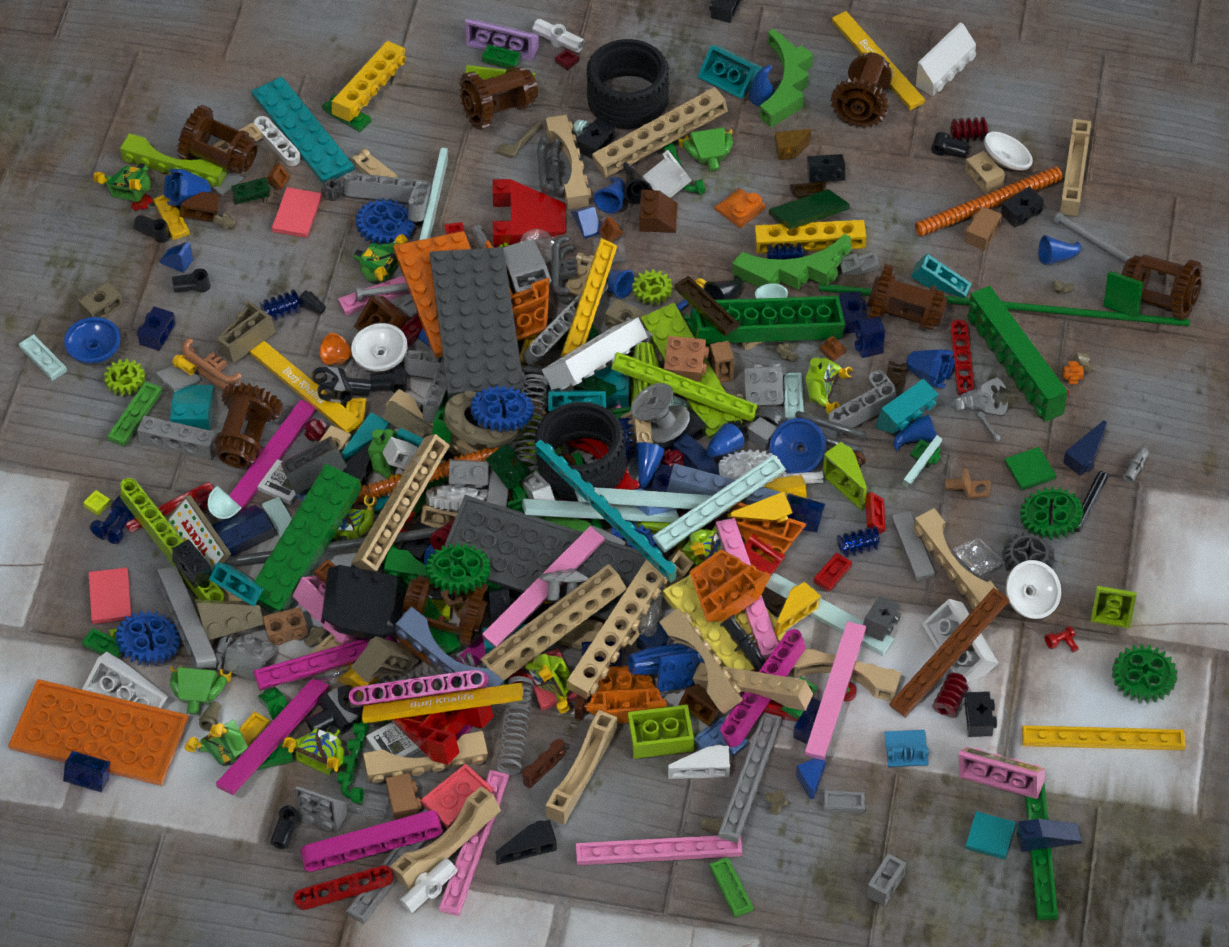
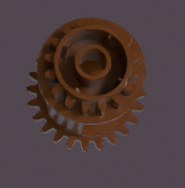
M872 52L863 53L862 56L858 55L849 66V78H847L846 82L842 80L840 85H836L830 100L832 102L831 107L834 108L833 113H838L837 118H844L843 123L849 121V126L854 123L856 128L862 125L864 129L866 124L871 128L873 124L878 125L879 121H883L889 105L887 104L888 99L885 98L886 93H881V91L888 88L892 80L890 63L886 61L885 57Z
M509 67L505 74L485 80L479 77V74H476V72H468L461 75L462 78H460L461 82L459 83L463 110L466 112V117H469V122L479 130L490 126L494 113L514 107L518 110L527 109L529 105L535 102L538 96L536 79L530 70H525V67Z
M204 105L198 106L197 109L195 108L182 128L180 138L178 139L180 142L177 145L179 147L177 149V156L183 160H193V157H200L224 168V171L228 173L235 172L241 174L242 171L247 172L252 166L258 151L255 139L250 137L249 133L244 130L239 131L214 120L211 108ZM211 135L230 143L227 153L207 144Z
M1144 254L1142 257L1134 255V257L1129 258L1123 267L1121 275L1143 282L1141 301L1173 310V317L1184 320L1192 312V307H1194L1198 300L1203 270H1201V263L1190 259L1185 265ZM1151 270L1158 271L1159 275L1170 274L1176 276L1171 295L1146 289Z
M884 264L881 276L875 277L867 306L871 307L867 321L876 324L878 318L883 319L884 313L919 323L918 330L921 331L924 328L932 331L934 327L938 328L948 297L944 296V292L936 290L934 285L931 286L929 291L896 281V274L892 273L894 266Z
M235 382L234 385L229 384V386L225 387L222 401L229 411L222 432L217 433L214 440L216 455L220 461L236 468H246L254 463L262 451L259 443L266 422H270V420L275 421L281 416L283 404L280 399H277V395H271V391L266 392L265 388L260 389L258 385L253 387L250 383L245 385L241 382L239 385ZM244 420H248L245 432L241 434Z
M419 575L416 579L412 578L402 610L407 612L413 607L424 616L432 586L435 583L430 584V579ZM482 583V587L476 586L475 591L468 589L467 594H465L468 596L458 627L444 623L446 617L438 615L437 620L425 617L428 627L461 636L460 644L470 647L475 633L480 632L489 602L485 600L488 585Z

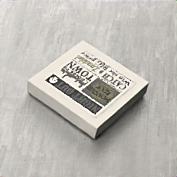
M277 459L258 485V491L274 498L280 497L281 501L291 505L296 499V493L280 464L283 461Z
M393 722L366 736V740L374 751L385 750L401 757H410L421 751Z

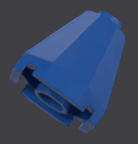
M170 169L169 172L172 173L170 176L167 175L165 177L164 195L165 198L170 200L167 201L168 205L181 206L182 202L196 194L211 191V187L206 179L184 169Z
M947 349L913 351L908 355L906 364H908V369L921 379L924 378L931 386L945 388L947 384L944 381L945 379L950 380L952 377L955 359L951 357V355H954L953 351Z

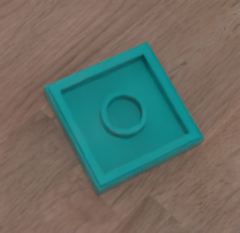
M976 811L965 849L1005 860L1016 822Z

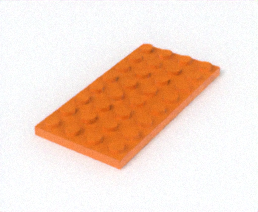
M464 231L393 246V251L435 358L443 357L430 264V252L471 249Z
M37 679L8 746L10 750L162 786L188 723L189 716L179 712Z

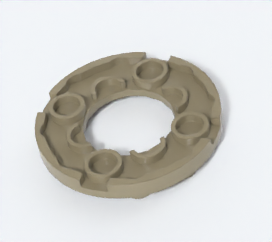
M466 391L453 396L447 402L444 410V422L447 428L456 437L469 444H487V448L501 447L511 443L518 435L519 427H516V431L510 428L509 432H506L505 429L498 432L496 428L493 431L491 429H482L467 421L464 412L469 408L471 409L472 398L476 397L477 392Z

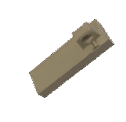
M389 401L382 416L383 419L399 429L402 428L422 438L432 435V425L398 403Z

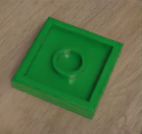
M1113 271L1108 272L1103 306L1136 318L1139 316L1143 282Z
M1040 447L1010 456L1004 460L1005 465L1021 491L1056 479V474Z

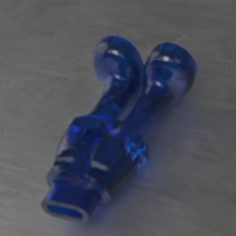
M120 495L110 505L111 511L105 521L94 520L89 526L96 537L101 540L107 537L108 541L112 544H118L124 538L122 530L128 519L132 520L135 518L121 500ZM118 516H120L117 524L112 526Z

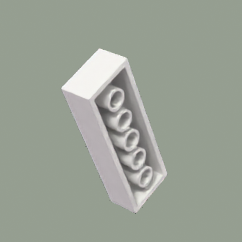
M637 317L611 327L543 368L542 372L548 380L551 390L556 388L562 390L569 387L570 383L574 386L582 382L583 377L585 379L595 374V369L599 371L605 368L607 362L609 364L613 362L616 352L626 355L631 352V347L634 349L637 344L642 343L641 341L648 337Z

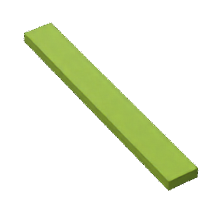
M616 352L611 366L612 370L652 385L665 383L670 385L673 393L753 422L755 418L757 404L622 353Z

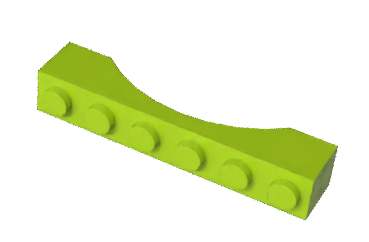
M130 133L120 148L122 160L127 163L137 165L143 163L150 169L167 174L172 173L169 172L170 169H184L206 179L210 187H220L228 173L224 171V168L204 159L181 160L166 156L155 150L146 138Z

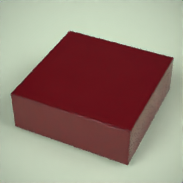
M565 49L555 57V62L567 71L580 61L579 56L568 49Z

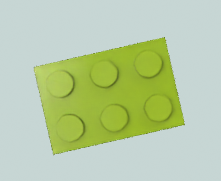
M688 705L628 712V729L633 759L694 752V736Z

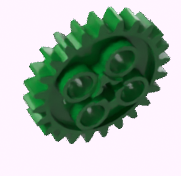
M1054 486L1050 490L1044 487L1042 492L1036 489V495L1029 493L1030 498H1024L1025 503H1021V523H1023L1024 529L1028 528V533L1034 532V536L1037 534L1041 535V538L1049 536V540L1056 536L1059 540L1060 535L1067 537V532L1073 534L1074 528L1078 529L1079 523H1082V503H1080L1079 497L1075 498V493L1069 494V489H1066L1064 492L1062 487L1055 490ZM1053 501V525L1050 526V502Z
M457 542L456 546L453 547L449 543V548L442 545L441 551L435 549V554H430V559H427L426 573L427 578L430 579V584L435 583V588L441 586L442 592L448 589L449 594H451L454 590L459 595L460 591L463 590L467 594L468 589L475 591V586L481 588L482 583L487 582V578L490 577L489 558H486V553H481V548L475 550V545L469 548L467 543L460 546V543Z
M1143 644L1140 645V649L1133 645L1132 651L1125 648V652H1120L1119 657L1115 658L1112 667L1113 684L1118 685V691L1124 690L1123 696L1131 695V701L1135 697L1138 698V703L1145 699L1146 704L1149 703V699H1152L1155 703L1158 697L1164 700L1165 694L1169 696L1171 690H1174L1177 681L1176 664L1171 663L1172 657L1165 658L1166 651L1159 653V647L1151 650V645L1147 649L1144 648Z

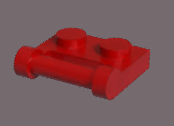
M752 534L745 544L750 564L756 566V569L762 572L770 573L772 576L786 555L778 553L759 540V536ZM753 545L756 546L764 553L772 557L775 561L771 564L766 559H764L756 552L751 550V548L753 547Z

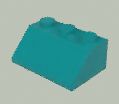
M711 45L697 77L743 99L750 91L755 76L763 67L721 46Z
M923 378L881 409L875 427L893 434L899 429L900 431L904 430L910 421H916L922 416L924 411H930L936 406L939 394Z

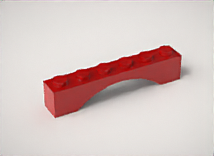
M578 438L565 442L568 446L588 452L597 460L604 457L609 451L605 443L592 438ZM626 468L623 479L620 480L619 485L615 489H640L638 481L630 477L629 471Z

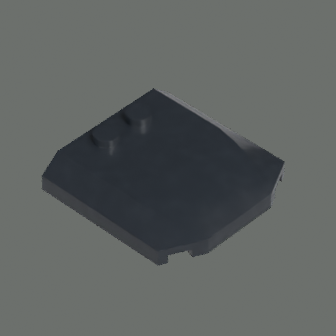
M344 565L328 568L321 623L324 624L326 621L334 626L335 631L358 637L373 639L376 636L385 639L386 636L395 635V638L399 636L396 634V623L403 614L406 583L395 575Z

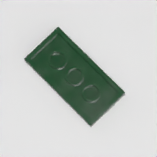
M830 189L770 208L769 215L790 230L849 209L850 204Z

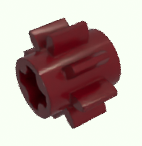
M313 418L304 426L306 429L304 435L309 441L313 439L317 442L326 433L327 424L322 419L316 420Z
M668 449L662 456L661 466L665 471L671 472L674 463L684 465V457L678 450L671 452Z
M202 488L195 492L196 495L193 499L200 510L206 514L210 512L208 498L212 491Z

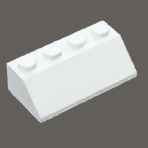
M960 22L918 62L916 87L931 96L940 92L948 81H952L955 74L962 71L965 65L976 56V43L963 23Z
M948 599L922 623L937 650L967 618L969 613L962 602ZM980 634L949 668L950 673L955 672L963 675L967 682L985 676L999 663L982 634Z

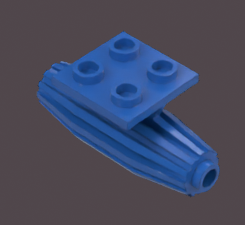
M682 644L651 647L630 654L627 658V666L632 675H658L657 688L660 692L694 686L695 682L692 678L697 666H699L700 662L705 663L701 654Z

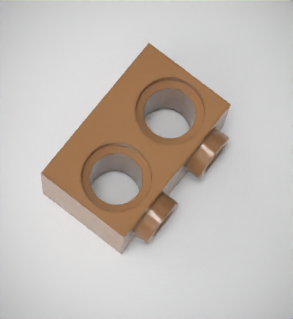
M301 606L263 616L264 629L268 641L273 645H281L284 642L300 640L308 636L307 625Z

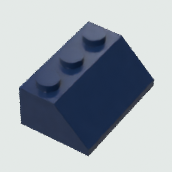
M256 505L212 525L230 551V556H235L273 537L271 522L265 512Z

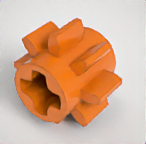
M1068 361V366H1063V380H1067L1069 384H1078V380H1083L1084 377L1083 366H1079L1077 361Z

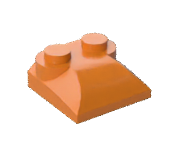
M738 188L716 205L714 210L741 229L765 210V204L762 202L759 194L748 193Z

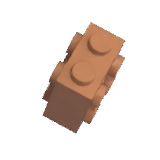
M668 336L664 370L693 381L701 382L702 375H706L707 370L704 358H708L709 354L706 340Z

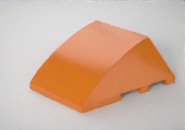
M549 277L532 283V288L511 296L517 341L542 333L547 328Z
M739 502L732 507V512L748 505ZM790 518L780 523H777V520L766 522L735 519L744 546L752 534H756L759 536V540L767 545L771 542V548L783 554L807 525ZM753 545V547L751 548V550L756 552L758 555L766 559L771 564L775 561L772 557L764 553L756 546Z
M722 549L689 571L706 621H725L733 614L737 615L760 598L771 577L770 573L762 572L756 569V566L748 565L742 562L740 558Z
M628 666L608 667L610 670L605 679L601 678L597 683L599 687L596 693L591 695V700L587 704L586 710L596 716L598 710L616 716L617 724L628 723V712L664 708L667 706V702L665 699H662L660 691L652 683L650 675H632Z

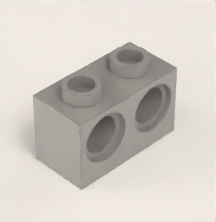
M887 854L868 884L867 897L885 906L905 875L906 862Z

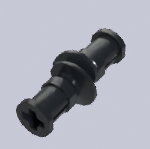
M733 614L723 621L720 626L725 628L732 641L737 644L734 652L742 651L743 656L754 667V672H758L766 660L759 652L757 646L753 644L757 639L750 640L753 633L751 632L747 635L743 627L741 628L735 620V615Z

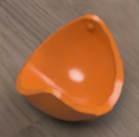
M336 333L326 335L321 342L319 350L322 362L327 365L343 364L352 355L349 343Z

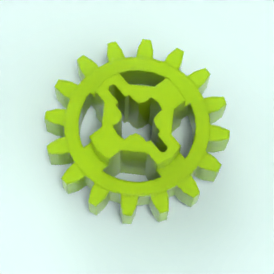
M652 269L651 273L645 270L644 275L639 273L638 278H634V283L632 284L633 295L637 296V301L643 300L644 305L647 302H650L651 306H653L654 302L660 305L661 300L666 302L667 297H671L672 280L668 279L667 274L662 275L661 270L658 273H655L654 269Z
M126 358L125 362L119 359L118 364L112 362V368L107 367V372L104 373L105 385L108 386V390H113L115 395L120 392L121 396H124L125 393H128L130 396L131 391L137 393V387L141 388L142 382H145V372L141 364L136 365V360L130 363L128 358Z

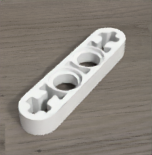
M265 116L257 117L254 120V124L263 133L262 139L288 166L298 165L300 163V152L269 118ZM273 133L277 135L274 138L268 137L269 134ZM281 144L286 145V147L283 149L278 148V146Z

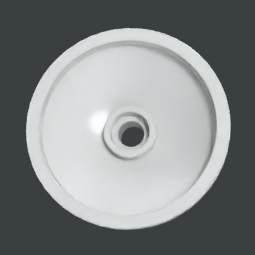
M990 132L985 136L984 145L986 151L998 165L1016 171L1027 170L1032 165L1033 159L1030 152L1015 138L1001 132Z
M385 323L373 324L362 329L355 336L351 346L355 362L360 367L369 371H385L395 367L404 359L408 349L404 333L396 326Z
M1029 560L1016 565L1009 573L1006 580V595L1009 598L1010 605L1018 614L1029 619H1041L1050 615L1057 608L1061 599V584L1052 568L1043 562Z

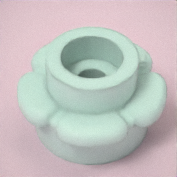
M580 119L574 123L573 131L577 136L583 135L587 130L588 121Z

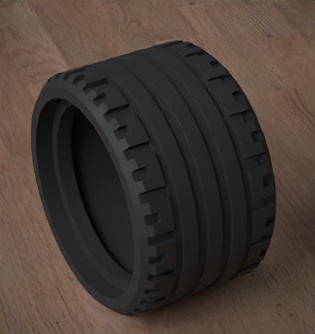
M621 39L604 44L591 55L587 65V102L595 117L616 128L633 129L642 127L662 115L669 100V66L666 57L658 48L640 40ZM626 75L644 78L650 81L652 85L640 91L620 92L606 87L604 83L612 78Z
M590 402L567 403L546 414L541 423L538 424L534 438L535 444L541 439L545 444L549 443L554 450L561 444L578 438H592L605 443L610 449L601 459L590 464H568L571 469H576L580 473L581 479L584 482L588 481L595 488L615 489L619 485L620 480L624 477L627 466L625 439L620 420L610 410ZM536 453L539 475L551 486L552 493L563 499L578 501L575 490Z

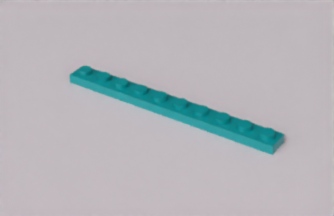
M540 439L535 444L536 453L670 583L677 578V568L674 563L663 558L662 552L657 547L653 548L645 535L637 533L634 525L630 521H625L618 509L615 507L611 508L608 505L607 499L601 494L598 495L588 481L584 482L581 479L580 473L576 469H571L562 456L558 457L549 443L545 444Z

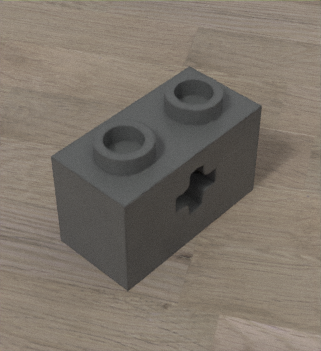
M879 596L864 619L863 625L866 626L865 634L883 642L886 635H891L894 628L893 624L897 625L900 620L901 614L898 612L901 605Z

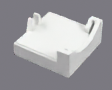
M667 150L662 154L665 158L643 175V177L653 190H660L671 198L692 180L674 156Z

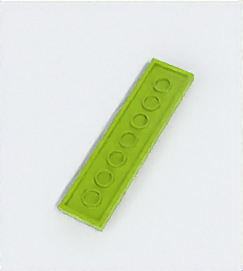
M675 303L641 317V322L645 329L653 334L652 341L664 362L668 336L694 338ZM704 358V363L707 364L706 375H702L701 382H696L725 392L709 362ZM684 397L691 410H694L706 424L705 433L708 440L714 437L723 424L729 421L741 420L740 417Z

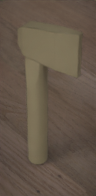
M537 121L513 146L503 143L495 153L509 158L515 157L518 154L517 151L542 127V123Z

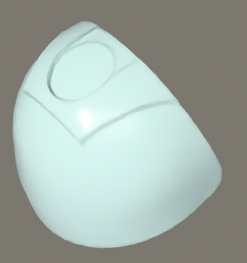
M765 284L755 291L756 299L787 298L788 291L779 284Z
M218 486L213 489L208 498L210 512L220 519L230 518L242 508Z

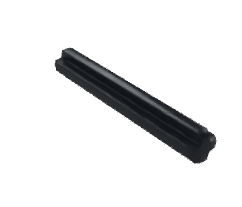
M1098 472L1082 503V523H1079V528H1074V531L1080 532L1108 478L1107 472Z

